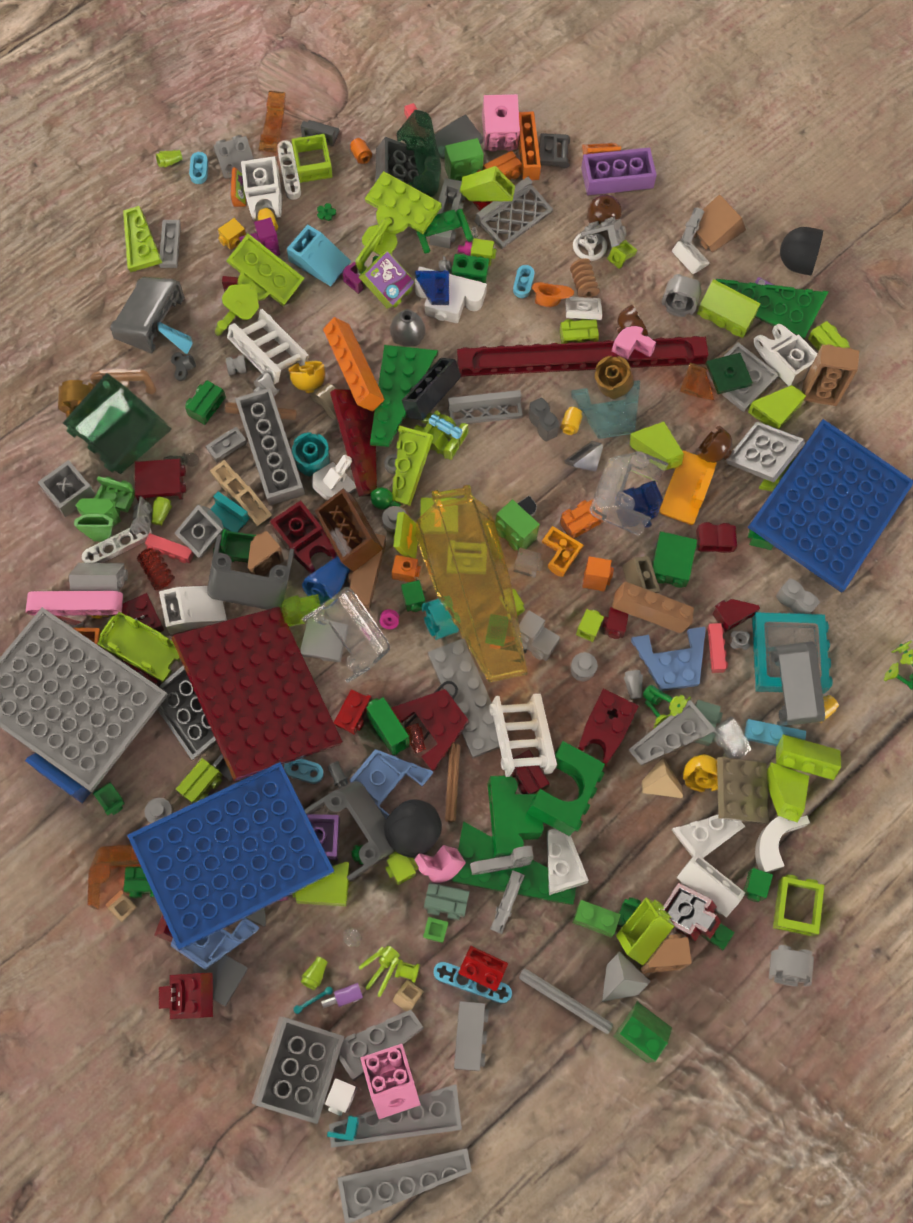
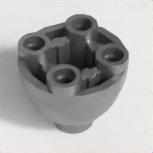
M406 309L399 312L393 318L390 326L393 342L403 346H418L425 335V324L417 313Z

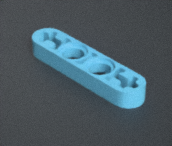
M440 962L434 967V977L439 982L498 1003H506L512 996L510 986L500 982L497 990H501L502 987L506 988L505 992L508 993V997L504 996L503 999H500L499 994L493 992V996H489L488 994L491 991L489 988L486 992L478 991L476 987L477 982L469 979L466 985L458 984L456 980L460 970L458 966ZM445 966L446 971L452 973V969L457 970L454 974L453 982L448 981L451 978L448 975H444L443 978L439 977L440 973L437 972V969H442Z

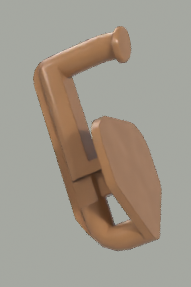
M100 370L93 373L90 377L92 384L96 386L99 393L107 400L123 398L127 394L130 381H143L146 385L145 391L148 394L156 392L153 381L148 372L144 370Z

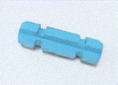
M432 414L429 418V424L434 427L438 426V429L449 435L452 434V437L456 439L461 437L463 433L461 428L454 427L452 423L443 418L439 419L440 417Z

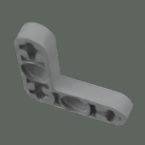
M532 846L515 848L510 856L473 862L470 864L472 875L530 865L534 857Z

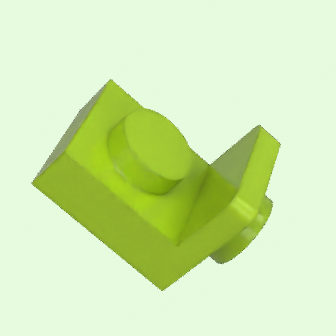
M624 240L618 246L612 248L607 260L620 269L625 260L635 256L638 250Z

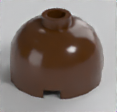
M611 195L596 197L588 207V222L598 221L601 224L605 219L615 217V220L620 219L622 213L620 203Z
M633 305L621 311L617 319L618 327L616 330L618 334L627 327L637 326L643 328V336H648V331Z
M717 426L716 429L718 431L715 433L711 431L699 446L702 450L700 452L697 451V455L707 462L715 463L722 459L726 460L732 453L730 450L732 447L731 435L722 426Z

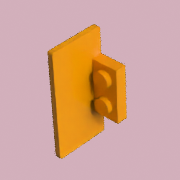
M683 450L682 465L674 470L659 509V514L694 525L717 463L707 462L700 456Z

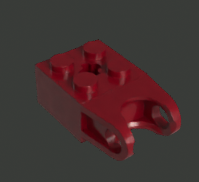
M301 500L270 520L272 531L289 552L290 549H294L293 558L309 573L315 572L311 562L314 554L322 552L332 559L337 556L322 526Z
M603 688L586 722L578 749L583 751L590 744L600 745L604 751L603 763L606 766L620 746L639 705ZM609 715H613V716H614L613 719H610V718H608V717H609Z

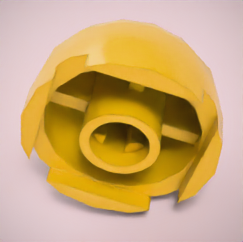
M306 361L303 366H299V363L289 368L291 382L299 390L313 393L315 389L324 383V364L320 361Z
M706 754L691 758L683 771L685 785L699 792H705V789L711 788V791H716L718 789L717 759Z

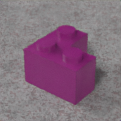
M271 217L255 221L256 233L250 235L276 256L280 255L277 233ZM245 236L239 237L240 242L243 240Z

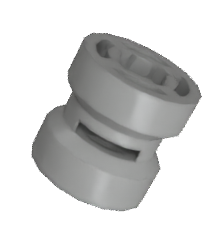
M240 355L235 359L232 357L226 358L229 376L235 375L236 372L241 374L247 373L244 355Z

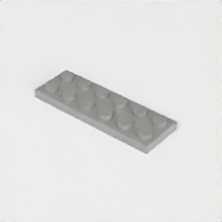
M464 638L429 651L428 656L440 684L452 681L458 687V693L454 701L469 720V723L462 731V735L472 759L500 748L494 718L491 716L489 709L492 702ZM446 684L442 687V689L448 691L451 697L454 695L455 687L452 684Z

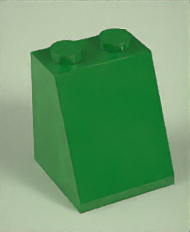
M637 1001L613 1037L645 1062L651 1063L656 1062L668 1044L672 1027Z

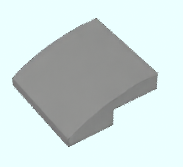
M308 618L300 649L302 656L320 658L323 661L341 662L349 626L328 620Z

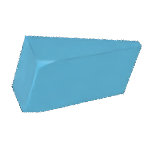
M158 322V330L179 349L188 354L193 344L191 336Z

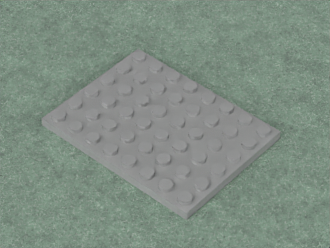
M43 607L0 657V728L90 792L94 791L168 696L167 692Z

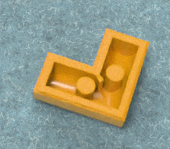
M554 526L550 528L542 540L543 544L556 551V554L548 564V568L552 573L560 577L566 574L584 547L582 543Z

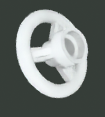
M580 233L574 239L573 249L581 259L586 258L594 261L604 256L607 251V242L599 233L581 236ZM601 243V251L594 255L595 247ZM578 244L588 250V255L583 254L579 250Z

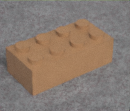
M822 344L803 381L802 392L806 395L804 401L837 406L858 370L859 350Z

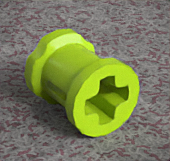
M400 959L395 977L407 978L415 983L420 964L413 965Z

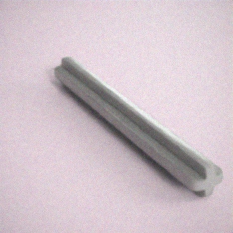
M523 969L520 973L519 979L604 1033L608 1034L611 1031L613 1024L529 970Z

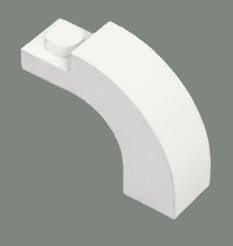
M807 815L800 817L798 823L778 816L761 831L755 847V858L759 870L770 873L784 867L779 853L780 838L784 833L806 827L810 823Z

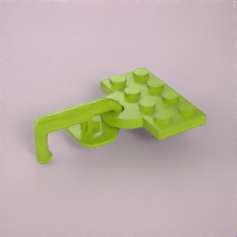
M383 171L365 197L366 203L378 209L376 212L378 225L370 226L362 236V244L365 247L355 260L359 274L361 275V272L368 268L364 263L372 252L380 255L388 250L392 254L398 245L396 234L403 232L408 226L424 234L441 209L442 203Z
M248 233L226 261L239 271L240 275L238 277V284L229 286L222 296L223 305L230 311L223 320L218 321L215 335L221 336L236 315L242 320L251 319L259 309L258 301H262L268 296H271L284 306L305 279Z

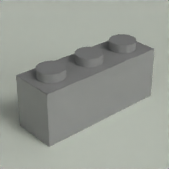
M459 1002L454 1069L480 1071V1067L485 1066V1053H481L482 1044L486 1045L487 1031H483L484 1022H488L489 1009H485L484 1003Z

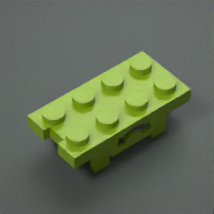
M121 612L111 617L100 633L97 643L104 650L161 682L167 680L171 675L172 671L170 668L173 663L181 660L173 641L160 632Z

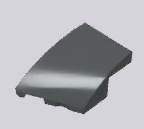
M464 115L436 133L424 145V149L436 153L441 159H445V145L478 138L481 144L484 138L468 116Z
M227 955L206 970L196 963L193 964V973H213V1000L225 1007L248 971L246 966Z

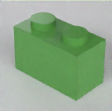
M581 900L572 923L612 937L615 934L621 914Z

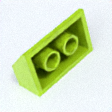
M713 279L700 303L697 314L703 319L715 323L718 327L730 331L733 335L744 338L755 319L760 303Z

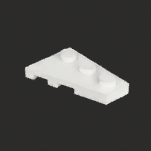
M718 815L704 820L673 828L672 831L692 857L696 853L701 858H704L742 830L745 825L741 821L719 819Z
M557 829L548 830L549 895L587 884L589 880L571 835L568 836Z

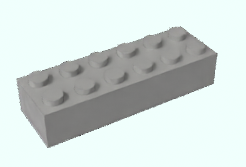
M271 388L235 398L269 506L305 495Z

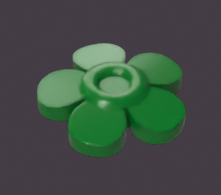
M326 203L324 207L321 205L317 207V217L321 220L325 218L326 221H330L332 216L336 215V209L332 208V205Z

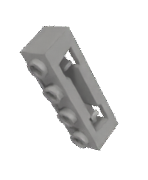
M444 179L439 198L442 207L437 214L446 211L447 197L448 203L452 204L451 210L455 209V212L458 209L463 210L464 204L462 200H465L466 197L460 192L462 181ZM455 229L431 235L430 245L450 249L451 242H455L456 239Z

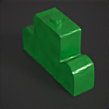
M490 776L487 786L494 858L510 856L513 849L523 847V840L539 839L544 831V822L527 814V810L536 794H515L518 789V783L515 778L511 776Z

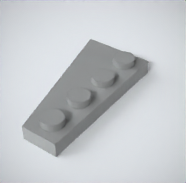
M689 700L682 713L676 716L670 715L633 745L629 751L640 765L643 766L714 733L716 730L694 703Z
M412 1010L406 1011L376 1026L368 1027L362 1032L347 1036L343 1039L338 1058L352 1080L355 1081L365 1074L361 1057L404 1044L422 1031L424 1027Z

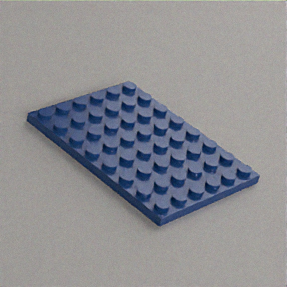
M822 419L748 528L842 593L912 487L913 480Z
M281 762L127 835L179 951L334 873V869Z

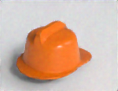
M537 282L532 285V289L536 293L535 303L545 307L557 306L561 299L570 298L574 295L572 288L563 285Z

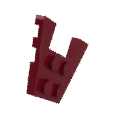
M446 689L391 707L400 723H403L416 713L438 743L421 756L432 771L436 770L437 765L448 753L453 742L457 740L469 723L466 715Z

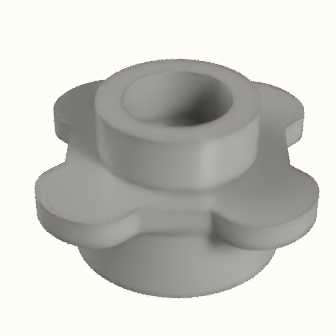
M443 256V260L439 261L440 272L450 274L449 271H452L451 261H447L445 256Z
M733 631L731 633L732 642L730 646L733 649L742 648L747 650L750 647L748 643L750 634L748 632Z

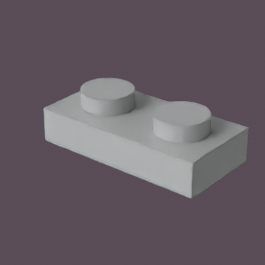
M235 427L206 445V449L214 460L218 462L247 444V440L239 429Z

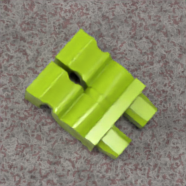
M438 411L434 412L435 415L440 417L439 419L443 418L456 427V423L451 417ZM429 413L426 418L421 420V422L427 424L425 428L417 424L414 430L432 434L434 438L430 449L435 450L437 454H442L445 459L452 460L459 446H461L469 433L468 424H460L459 428L462 429L463 433L459 439L452 437V434L449 435L438 429V426L434 427L429 424V418L433 414Z

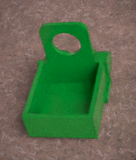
M224 528L221 533L219 553L228 555L231 562L248 563L251 541H253L256 535L231 532Z

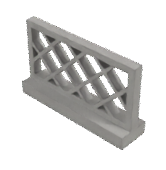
M529 177L515 185L513 201H493L476 214L474 222L478 227L481 225L501 249L553 212V208L531 185L532 180ZM531 192L535 196V200L525 199V195ZM513 203H522V210L514 209ZM525 204L534 205V211L524 210ZM537 205L543 206L546 211L544 213L536 212ZM502 211L510 212L509 219L500 218V213ZM512 213L521 214V221L513 220ZM524 214L532 215L533 221H524ZM488 221H497V227L491 228L486 223ZM499 222L509 223L508 230L499 229ZM511 224L521 225L520 230L512 231ZM498 233L508 234V239L502 242L498 237Z

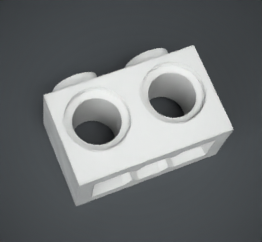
M335 1078L325 1105L330 1106L328 1111L341 1116L343 1112L348 1113L358 1087Z

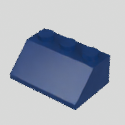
M37 753L32 754L25 760L36 771L83 804L91 792Z

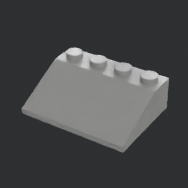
M279 1016L252 1104L318 1124L344 1036Z

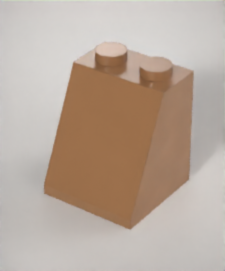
M719 194L703 209L705 213L701 218L699 230L694 234V238L698 237L701 240L699 243L705 250L709 249L711 252H714L746 231L742 217Z

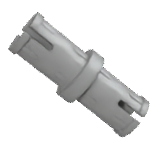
M694 208L691 218L686 223V229L680 240L684 244L691 245L694 234L699 230V223L705 213L702 209Z

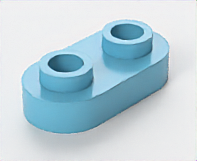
M196 152L190 158L189 175L191 181L195 184H202L207 180L208 158L203 152Z
M522 265L517 270L513 293L518 298H526L530 295L534 279V269L531 266Z
M302 758L284 765L285 772L289 777L310 784L319 783L324 776L321 765ZM294 765L299 767L297 771L291 770ZM316 771L318 774L316 777H311V772Z

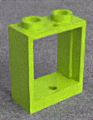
M325 134L291 139L299 183L333 178ZM323 149L325 162L300 165L298 153Z
M785 875V877L779 879L773 928L812 937L819 935L824 885L818 884V881L814 879L798 880V877L795 875ZM788 885L815 891L812 924L784 919Z
M647 897L616 934L626 954L643 966L675 927L670 920L671 915L663 910L665 907L656 899L652 901Z

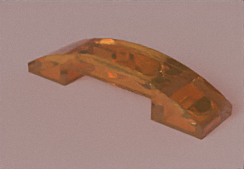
M269 91L267 113L263 134H261L259 151L274 153L277 151L284 119L285 92Z

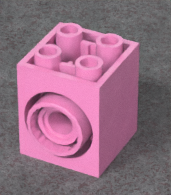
M518 94L484 95L482 109L484 150L492 152L497 150H517L520 134Z
M403 1044L360 1058L371 1099L379 1119L420 1106Z

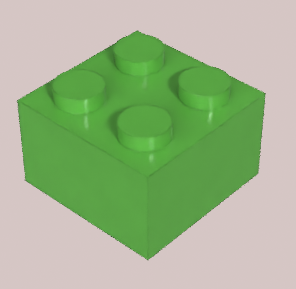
M478 138L445 145V170L448 179L462 181V177L476 173L478 170H483L484 153Z
M513 499L496 514L495 532L499 537L505 538L509 542L510 547L515 551L518 550L522 554L537 540L540 524Z

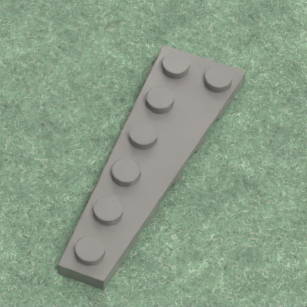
M451 1085L418 1096L420 1106L382 1119L378 1118L376 1110L357 1115L355 1117H360L356 1140L349 1141L330 1137L331 1148L462 1130L457 1085ZM348 1118L329 1124L330 1131L345 1134Z
M467 1148L338 1177L345 1223L359 1220L472 1172Z

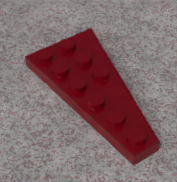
M334 389L330 392L347 456L352 458L350 467L358 496H370V493L377 489L376 446L370 445L375 410L370 411L358 406L351 390Z

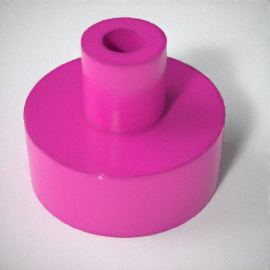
M466 241L465 246L458 245V252L471 256L473 242Z
M387 609L381 613L380 625L383 628L394 629L398 626L399 614L395 610Z

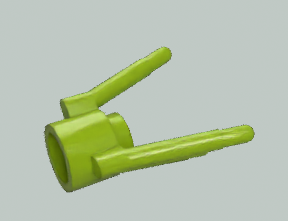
M381 946L374 955L359 966L361 970L380 957L378 962L381 966L367 984L366 990L370 989L385 968H389L378 992V997L382 996L395 966L400 961L398 959L400 957L399 953L391 946H386V948Z

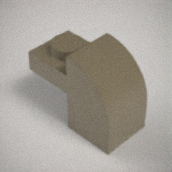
M327 383L325 386L322 385L315 389L310 397L313 402L323 406L329 417L337 420L330 392L336 388Z

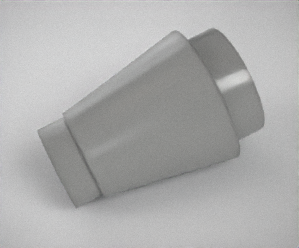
M640 670L625 672L624 680L630 699L642 698L643 675H641Z

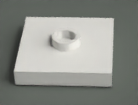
M574 296L566 298V318L602 320L600 298Z

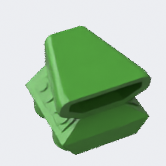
M81 498L75 505L81 516L74 520V526L95 542H102L110 538L113 527L122 521L120 510L116 508V502L109 498Z

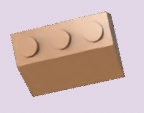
M681 934L669 935L644 966H641L639 971L642 974L676 971L691 965L688 937L682 938Z

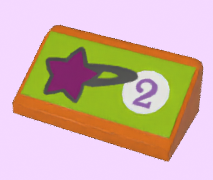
M233 167L231 179L232 204L234 207H245L246 195L244 192L243 175L237 168Z

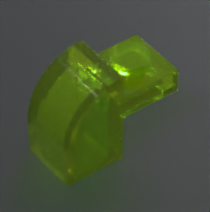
M318 594L299 598V595H296L281 603L284 623H287L288 626L304 624L303 618L322 615Z

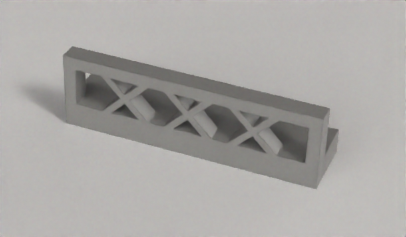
M520 390L448 398L449 416L454 420V412H461L465 415L462 419L454 420L456 425L523 417ZM509 406H517L518 413H510L507 411V408ZM491 408H497L501 411L498 415L489 413ZM474 410H479L483 413L480 417L471 415Z

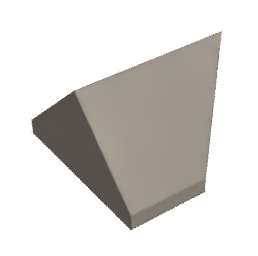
M620 951L606 966L602 1002L636 996L650 983Z

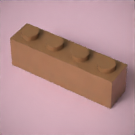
M375 534L383 550L357 570L350 572L348 578L350 587L345 590L344 600H346L348 608L370 612L386 546V536Z
M626 581L615 591L612 607L678 633L684 632L692 624L694 607Z

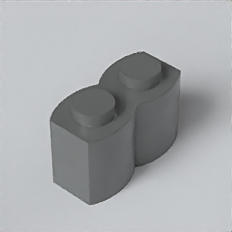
M543 398L530 402L528 416L531 423L537 427L539 436L546 442L557 437L559 421L550 412L548 403Z

